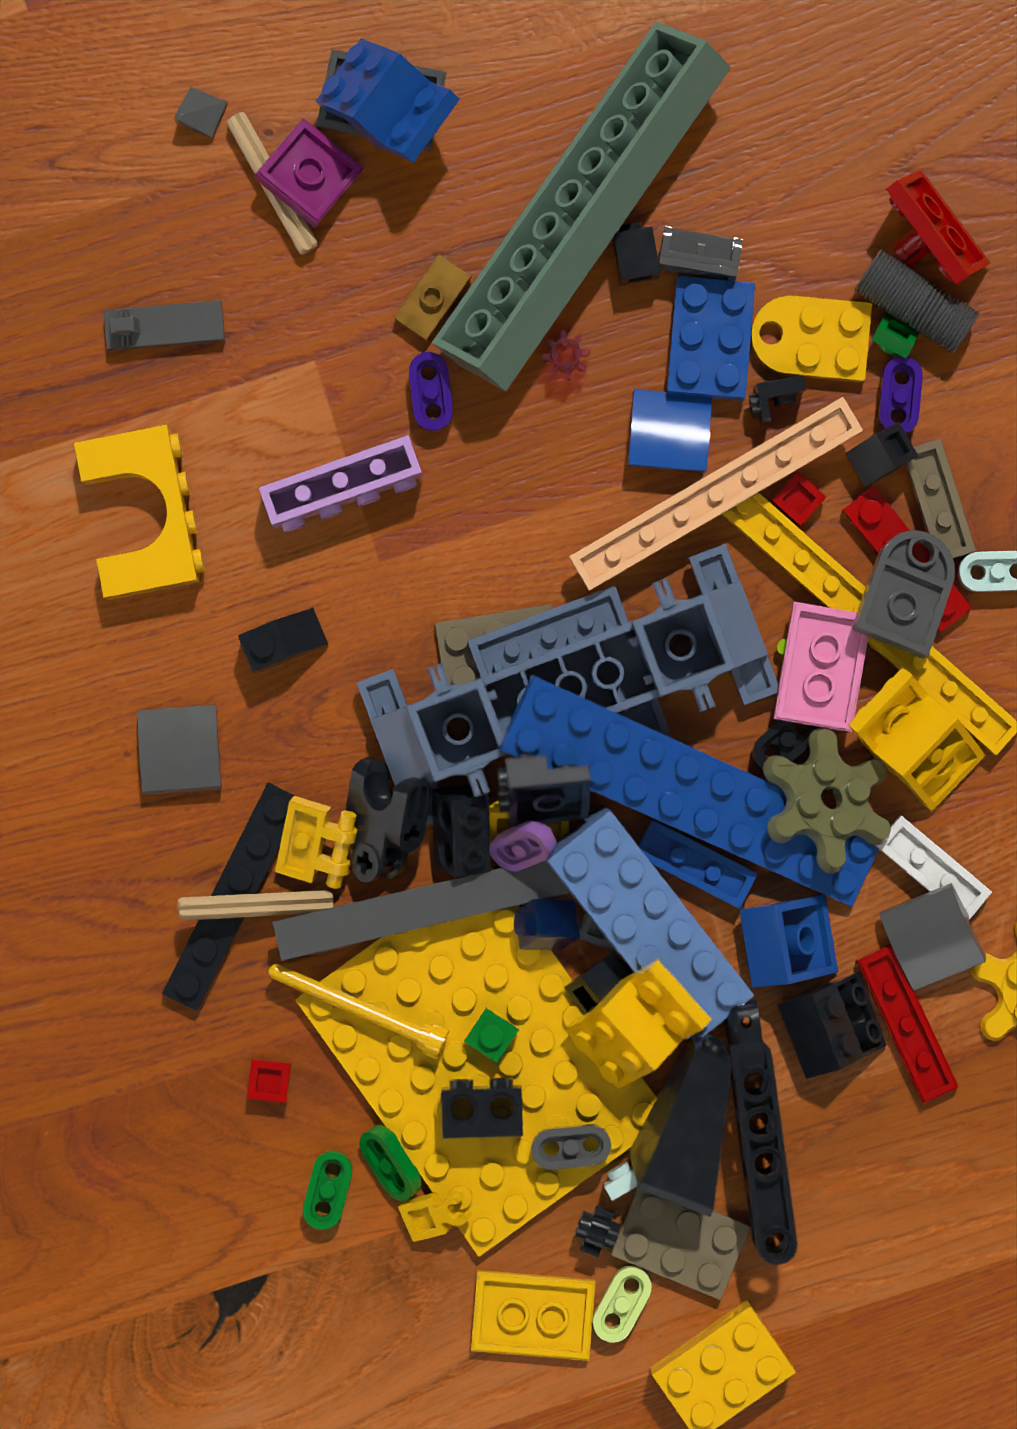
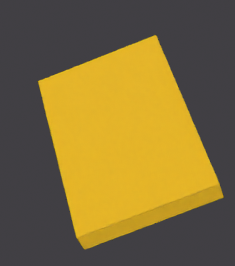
M477 1270L471 1351L589 1361L596 1281L593 1279Z

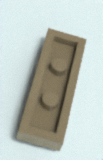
M941 439L915 446L914 449L918 457L905 465L926 532L941 540L950 551L953 559L975 552L973 539Z

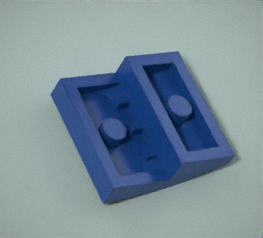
M634 389L628 466L706 473L712 398L666 394L667 392Z

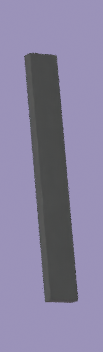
M543 861L520 871H509L505 868H499L274 921L273 927L281 961L570 892L546 861Z

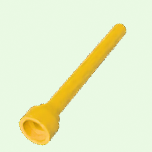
M273 964L268 970L269 976L276 981L417 1042L416 1046L423 1049V1054L436 1060L448 1036L449 1030L434 1024L433 1027L425 1025L423 1028L282 965Z

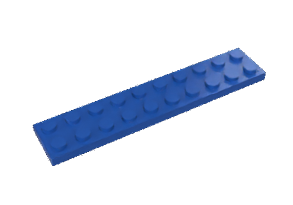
M533 675L529 679L499 746V749L516 757L524 754L534 756L546 755L548 769H557L567 764L576 765L577 767L589 766L590 790L852 907L879 849L876 845L869 844L859 836H851L845 842L846 861L843 868L833 874L824 872L817 863V848L810 837L797 835L786 843H777L770 838L767 832V823L772 816L781 813L786 806V796L780 787Z

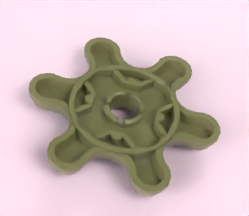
M817 728L808 737L810 755L804 764L796 765L780 755H773L764 762L763 774L770 783L780 787L786 796L784 810L769 819L767 832L770 838L777 843L789 842L797 835L810 837L817 848L816 859L819 867L824 872L833 874L839 872L845 865V842L849 837L859 836L872 845H880L889 838L891 831L889 822L874 813L868 802L870 790L884 781L886 767L880 760L875 758H867L856 766H849L841 760L838 754L835 733L826 728ZM824 789L833 790L832 793L836 798V808L830 809L823 804L821 794Z

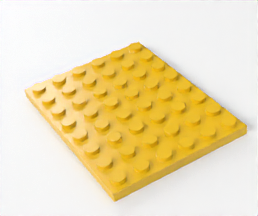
M519 905L381 937L320 981V983L423 1028L425 1025L433 1027L436 1024L449 1030L437 1060L423 1054V1049L416 1046L417 1042L311 995L303 993L295 999L383 1124L396 1134L401 1146L431 1191L438 1193L441 1202L453 1192H463L465 1197L455 1204L454 1207L461 1213L471 1211L472 1216L463 1225L457 1227L479 1257L631 1148L657 1099L643 1077L617 1088L601 1075L599 1067L592 1059L574 1045L573 1038L565 1029L575 1019L583 1016V1013L564 988L572 979ZM486 1007L519 1029L497 1063L464 1042V1039ZM513 1078V1085H521L523 1136L443 1139L442 1087H450V1080L473 1079L474 1086H490L489 1079ZM500 1096L492 1101L490 1108L496 1116L506 1117L512 1113L514 1105L509 1098ZM461 1097L452 1102L451 1111L458 1118H467L473 1113L474 1106L469 1099ZM595 1124L602 1127L608 1133L611 1141V1150L608 1157L602 1163L593 1166L554 1170L545 1169L535 1162L531 1150L532 1141L540 1131L555 1127ZM588 1137L584 1140L583 1147L588 1151H593L598 1147V1140L594 1137ZM548 1141L543 1149L546 1154L554 1155L558 1152L559 1145L555 1141Z

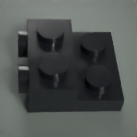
M524 754L514 759H506V768L497 769L499 811L507 812L509 827L517 826L527 821L551 823L588 819L591 781L589 766L577 767L576 765L567 764L557 769H548L546 755L534 756Z

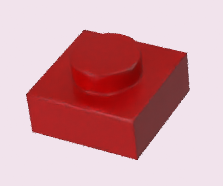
M797 471L770 502L800 527L827 497Z
M252 1058L247 1099L287 1103L292 1062Z

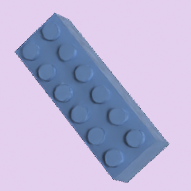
M603 805L588 816V819H584L556 842V847L545 860L631 971L634 973L659 960L712 1019L703 1030L695 1033L696 1035L704 1037L727 1018L733 1007L745 1004L755 996L609 809Z

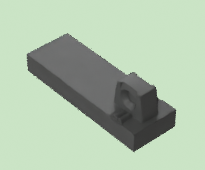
M221 300L104 310L108 351L225 341L223 305Z

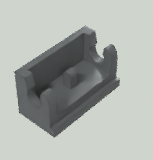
M665 226L659 257L660 271L707 279L735 281L743 240L673 229V227Z

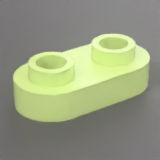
M632 1265L625 1266L619 1269L613 1276L593 1314L594 1330L602 1340L612 1343L619 1342L625 1339L631 1332L652 1290L650 1278L642 1268ZM631 1278L637 1280L639 1283L637 1290L634 1292L626 1291L624 1289L626 1280ZM611 1313L617 1314L620 1318L618 1325L610 1327L605 1323L606 1316Z

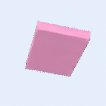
M793 602L773 719L852 732L848 724L855 717L868 642L867 635L852 630L857 615L856 612Z

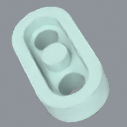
M1017 551L974 552L967 555L958 566L957 576L959 582L965 589L972 592L1017 591V579L1013 578L1009 572L1011 565L1017 564ZM976 565L982 568L983 577L980 580L972 578L970 574L972 566Z

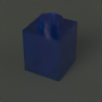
M533 899L516 910L514 931L518 936L520 949L562 950L580 939L575 900Z

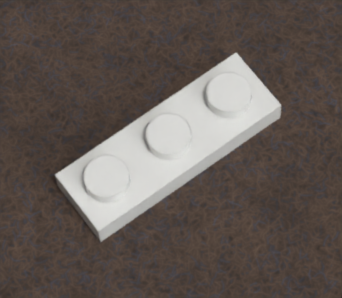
M899 816L890 826L891 831L887 841L876 846L929 892L952 883L970 919L992 891L903 816Z

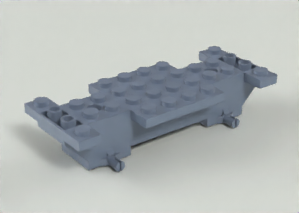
M726 544L688 558L701 592L700 596L689 600H675L668 581L669 579L666 578L661 580L666 596L659 581L652 584L660 607L653 613L631 622L628 621L616 586L537 614L467 641L481 676L477 680L464 685H450L443 668V663L435 665L441 679L440 681H438L433 666L427 668L426 670L435 691L426 699L407 705L394 669L357 682L395 787L399 782L407 778L418 777L428 782L431 789H437L436 781L451 775L466 774L474 797L481 795L476 779L479 780L483 793L489 792L490 789L481 768H484L491 760L509 754L499 749V746L531 675L663 735L669 734L670 730L657 697L677 690L692 689L700 709L699 711L707 710L702 694L708 708L716 706L707 683L712 681L717 675L727 671L731 672L743 705L777 693L779 684ZM676 634H683L690 641V650L683 657L673 655L669 649L670 639ZM455 717L464 718L470 725L468 736L462 740L452 739L446 730L448 722ZM510 754L511 759H514L516 757ZM432 796L427 825L433 823Z

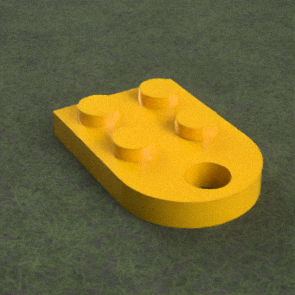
M782 296L776 298L762 307L754 319L750 339L752 350L758 361L765 368L776 374L785 376L803 375L806 378L864 383L872 303L802 296ZM770 323L778 326L782 334L781 340L776 344L763 342L759 334L760 328L763 325Z

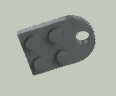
M916 530L900 533L886 542L876 557L852 630L924 659L928 657L955 578L954 561L945 544L930 533ZM915 543H920L927 547L929 551L927 563H921L914 558L912 547Z

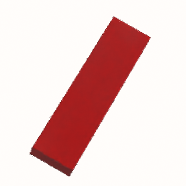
M886 945L856 959L921 1102L925 1104L959 1088L892 945Z

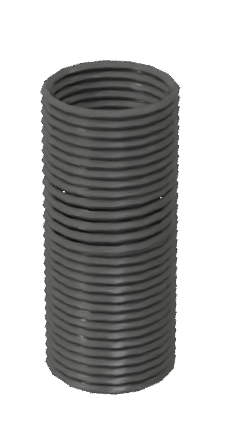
M883 249L878 252L854 289L855 293L858 292V295L861 294V297L881 307V310L884 309V312L891 313V316L894 315V318L901 320L904 324L908 323V327L912 325V329L916 328V332L920 330V334L937 343V346L944 347V350L947 349V352L951 354L957 350L979 316V311L969 307V304L966 305V302L963 303L962 300H959L950 292L947 293L942 287L939 288L933 281L916 273V270L913 271V268L906 267V264L903 265V262L896 260V258L887 254L886 251L883 252Z

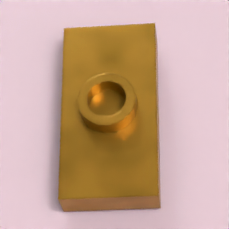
M438 254L398 311L394 320L427 342L466 287L471 276Z

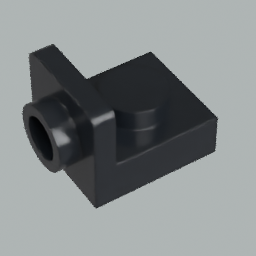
M803 375L757 383L753 388L754 394L748 395L752 418L759 417L760 426L768 425L771 422L768 401L773 400L774 406L798 402L797 396L802 395L806 391Z

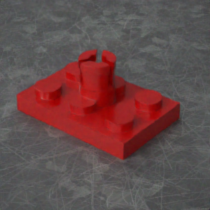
M922 170L896 180L885 189L891 196L889 201L893 209L900 216L906 217L913 226L906 235L897 239L892 244L894 252L901 261L905 260L906 266L913 268L923 257L932 252L938 260L936 264L942 275L948 280H953L957 285L978 274L991 264Z

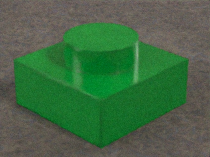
M885 313L874 333L872 341L876 342L888 354L907 358L920 331L916 332V329H912L911 326L908 327V324H904V322Z
M486 1007L464 1039V1042L497 1063L519 1029Z

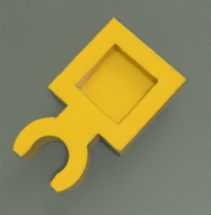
M437 1192L403 1201L398 1206V1209L412 1241L416 1242L444 1235L452 1228V1225H463L472 1216L471 1211L461 1213L454 1207L455 1204L465 1197L463 1192H453L443 1202H441Z

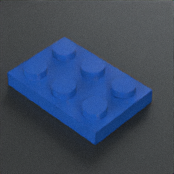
M677 276L666 394L745 401L755 283Z

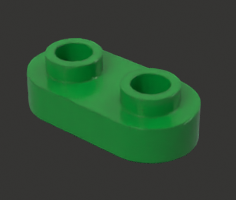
M375 1125L362 1134L359 1141L361 1152L387 1194L397 1201H406L415 1195L421 1188L420 1174L401 1146L396 1134L382 1125Z
M325 1151L318 1156L313 1165L303 1204V1216L306 1222L315 1229H329L335 1226L341 1218L353 1173L351 1160L341 1151ZM329 1163H337L340 1166L341 1172L338 1176L332 1177L327 1174L326 1166ZM320 1201H326L329 1203L331 1211L326 1215H321L316 1210V1204Z

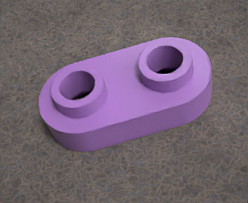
M527 821L500 832L491 843L489 851L494 861L501 867L509 871H520L545 861L556 847V840L551 829L544 823Z

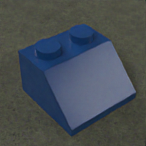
M826 895L763 904L739 910L752 988L791 984L838 972Z

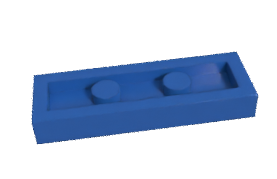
M651 820L638 845L653 865L739 909L757 876V873L654 820Z

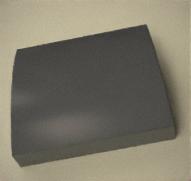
M216 705L137 711L143 795L222 789L221 753L218 740V713Z
M952 883L880 912V918L892 948L914 991L986 962V954L969 924V914Z

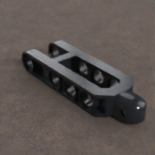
M753 1000L733 1007L725 1019L727 1049L732 1061L730 1081L751 1237L759 1254L766 1262L773 1265H782L794 1257L798 1242L771 1049L763 1042L757 1001ZM749 1017L748 1025L741 1026V1019ZM753 1072L761 1073L762 1081L756 1089L747 1090L744 1088V1080L748 1074ZM755 1113H766L767 1121L764 1126L758 1129L749 1127V1121ZM764 1152L772 1153V1161L767 1167L757 1168L754 1166L755 1159L759 1154ZM775 1232L783 1234V1238L778 1245L773 1247L765 1245L766 1239L770 1234Z

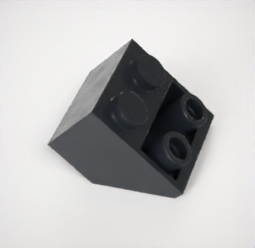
M859 972L808 990L778 1004L806 1079L841 1070L887 1046L882 1028L877 1021L868 992Z

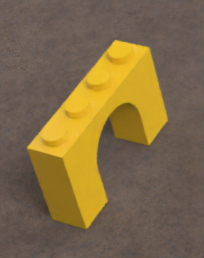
M162 425L75 442L74 447L81 482L86 486L129 477L145 479L159 488L164 496L167 507L164 529L151 545L138 551L96 559L103 598L113 600L200 583L199 573L205 572V565L201 549L194 550L191 535L198 533L194 511H187L184 496L190 495V487L186 472L179 473L177 457L183 456L179 434H172L168 425Z

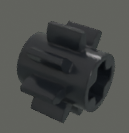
M597 1205L593 1213L583 1210L573 1237L576 1240L582 1241L580 1247L582 1252L599 1257L601 1249L608 1252L612 1251L621 1224L612 1221L614 1217L613 1211Z

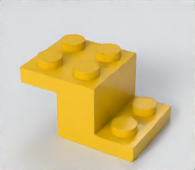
M903 667L884 684L875 697L866 706L862 707L848 724L874 758L880 760L887 770L906 784L917 799L931 812L986 756L959 719L931 698L915 677Z
M656 960L620 980L592 1011L575 1019L565 1030L573 1038L574 1045L581 1052L587 1054L599 1067L601 1075L608 1082L620 1088L655 1071L683 1039L703 1030L712 1019L659 960Z

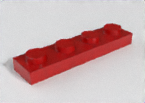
M874 485L842 510L876 555H878L880 549L890 539L900 533L910 531ZM915 543L912 547L914 558L921 563H927L929 553L920 543ZM954 585L951 588L937 630L939 633L972 608Z

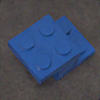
M361 38L358 44L349 49L344 63L335 75L331 76L324 83L322 93L315 102L324 110L344 118L374 146L414 163L460 98L450 89L430 82L400 53Z

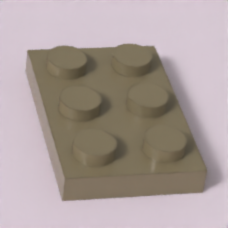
M551 604L435 623L441 663H443L449 684L464 685L481 678L467 642L468 640L551 610Z
M637 1187L610 1254L721 1300L749 1232L750 1225L715 1210L710 1217L639 1190Z

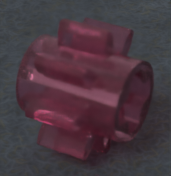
M561 330L560 340L554 342L552 339H546V345L551 349V353L542 355L541 360L542 362L552 363L551 377L559 371L565 373V378L567 381H570L573 370L577 369L583 373L586 371V367L580 362V358L589 356L590 350L580 349L579 344L582 335H577L573 340L567 338L566 332ZM568 348L573 349L572 358L575 360L574 362L570 360L564 361L563 364L558 362V349L564 352Z

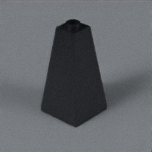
M696 1034L689 1036L629 1151L639 1190L709 1217L714 1211L732 1072V1061L728 1049L720 1039L711 1035H705L704 1038Z

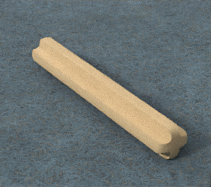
M240 112L229 118L227 125L254 174H256L268 160L269 155L246 114ZM261 184L298 252L302 255L316 248L317 241L306 221Z
M323 890L182 897L178 899L177 913L181 920L308 914L333 908V895L330 891Z

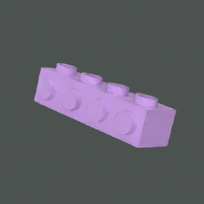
M409 435L259 487L272 526L275 529L282 527L285 533L305 526L304 519L318 514L321 519L336 516L343 512V505L357 501L358 506L373 503L381 499L380 492L394 488L395 493L410 490L418 486L416 480L423 478L411 440Z

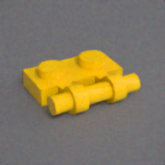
M294 796L289 801L275 872L312 883L317 878L318 871L328 873L326 881L328 887L334 889L341 888L343 876L348 875L350 860L347 859L350 844L355 842L357 829L354 827L356 814L351 811H342L339 824L329 822L331 807ZM325 839L335 841L331 856L322 854Z

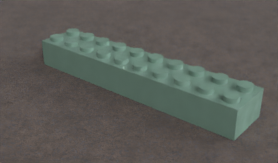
M655 21L432 341V344L454 363L496 387L507 391L731 69L707 41Z

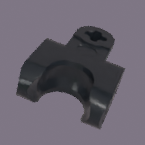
M373 757L363 758L354 765L345 811H351L356 814L354 827L357 829V834L351 855L352 871L356 878L366 883L373 882L380 876L388 879L396 878L404 872L408 853L415 851L424 839L432 796V789L428 782L418 777H411L399 782L394 788L393 796L391 797L389 790L390 771L388 766Z

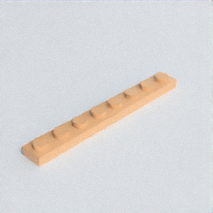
M841 397L572 554L569 558L588 591H591L860 434L863 429L844 397Z

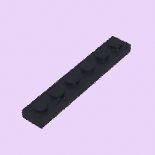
M267 782L211 896L257 894L280 848L289 801L296 795ZM245 917L199 919L162 994L198 1011Z

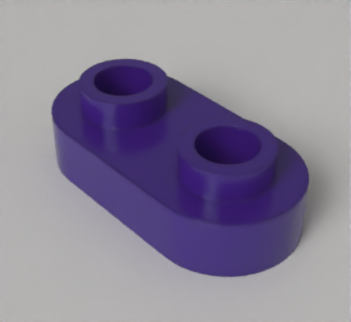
M423 352L418 354L409 366L415 420L421 428L436 432L446 428L453 417L448 367L440 355L434 352ZM426 367L434 368L436 370L435 378L425 380L421 376L422 370ZM438 406L441 409L440 416L436 419L429 418L426 415L428 407Z
M899 356L892 359L882 372L878 421L883 430L896 424L891 419V412L893 410H900L904 414V421L900 424L906 434L918 422L923 373L917 361L910 357L904 358ZM896 372H905L908 376V382L903 385L898 384L894 379Z

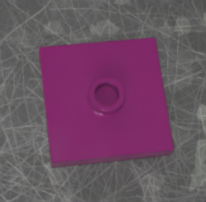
M303 118L256 172L254 179L315 228L362 173L364 167Z

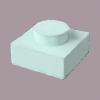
M628 1162L610 1170L607 1173L609 1179L603 1182L612 1201L637 1187L633 1167H630Z

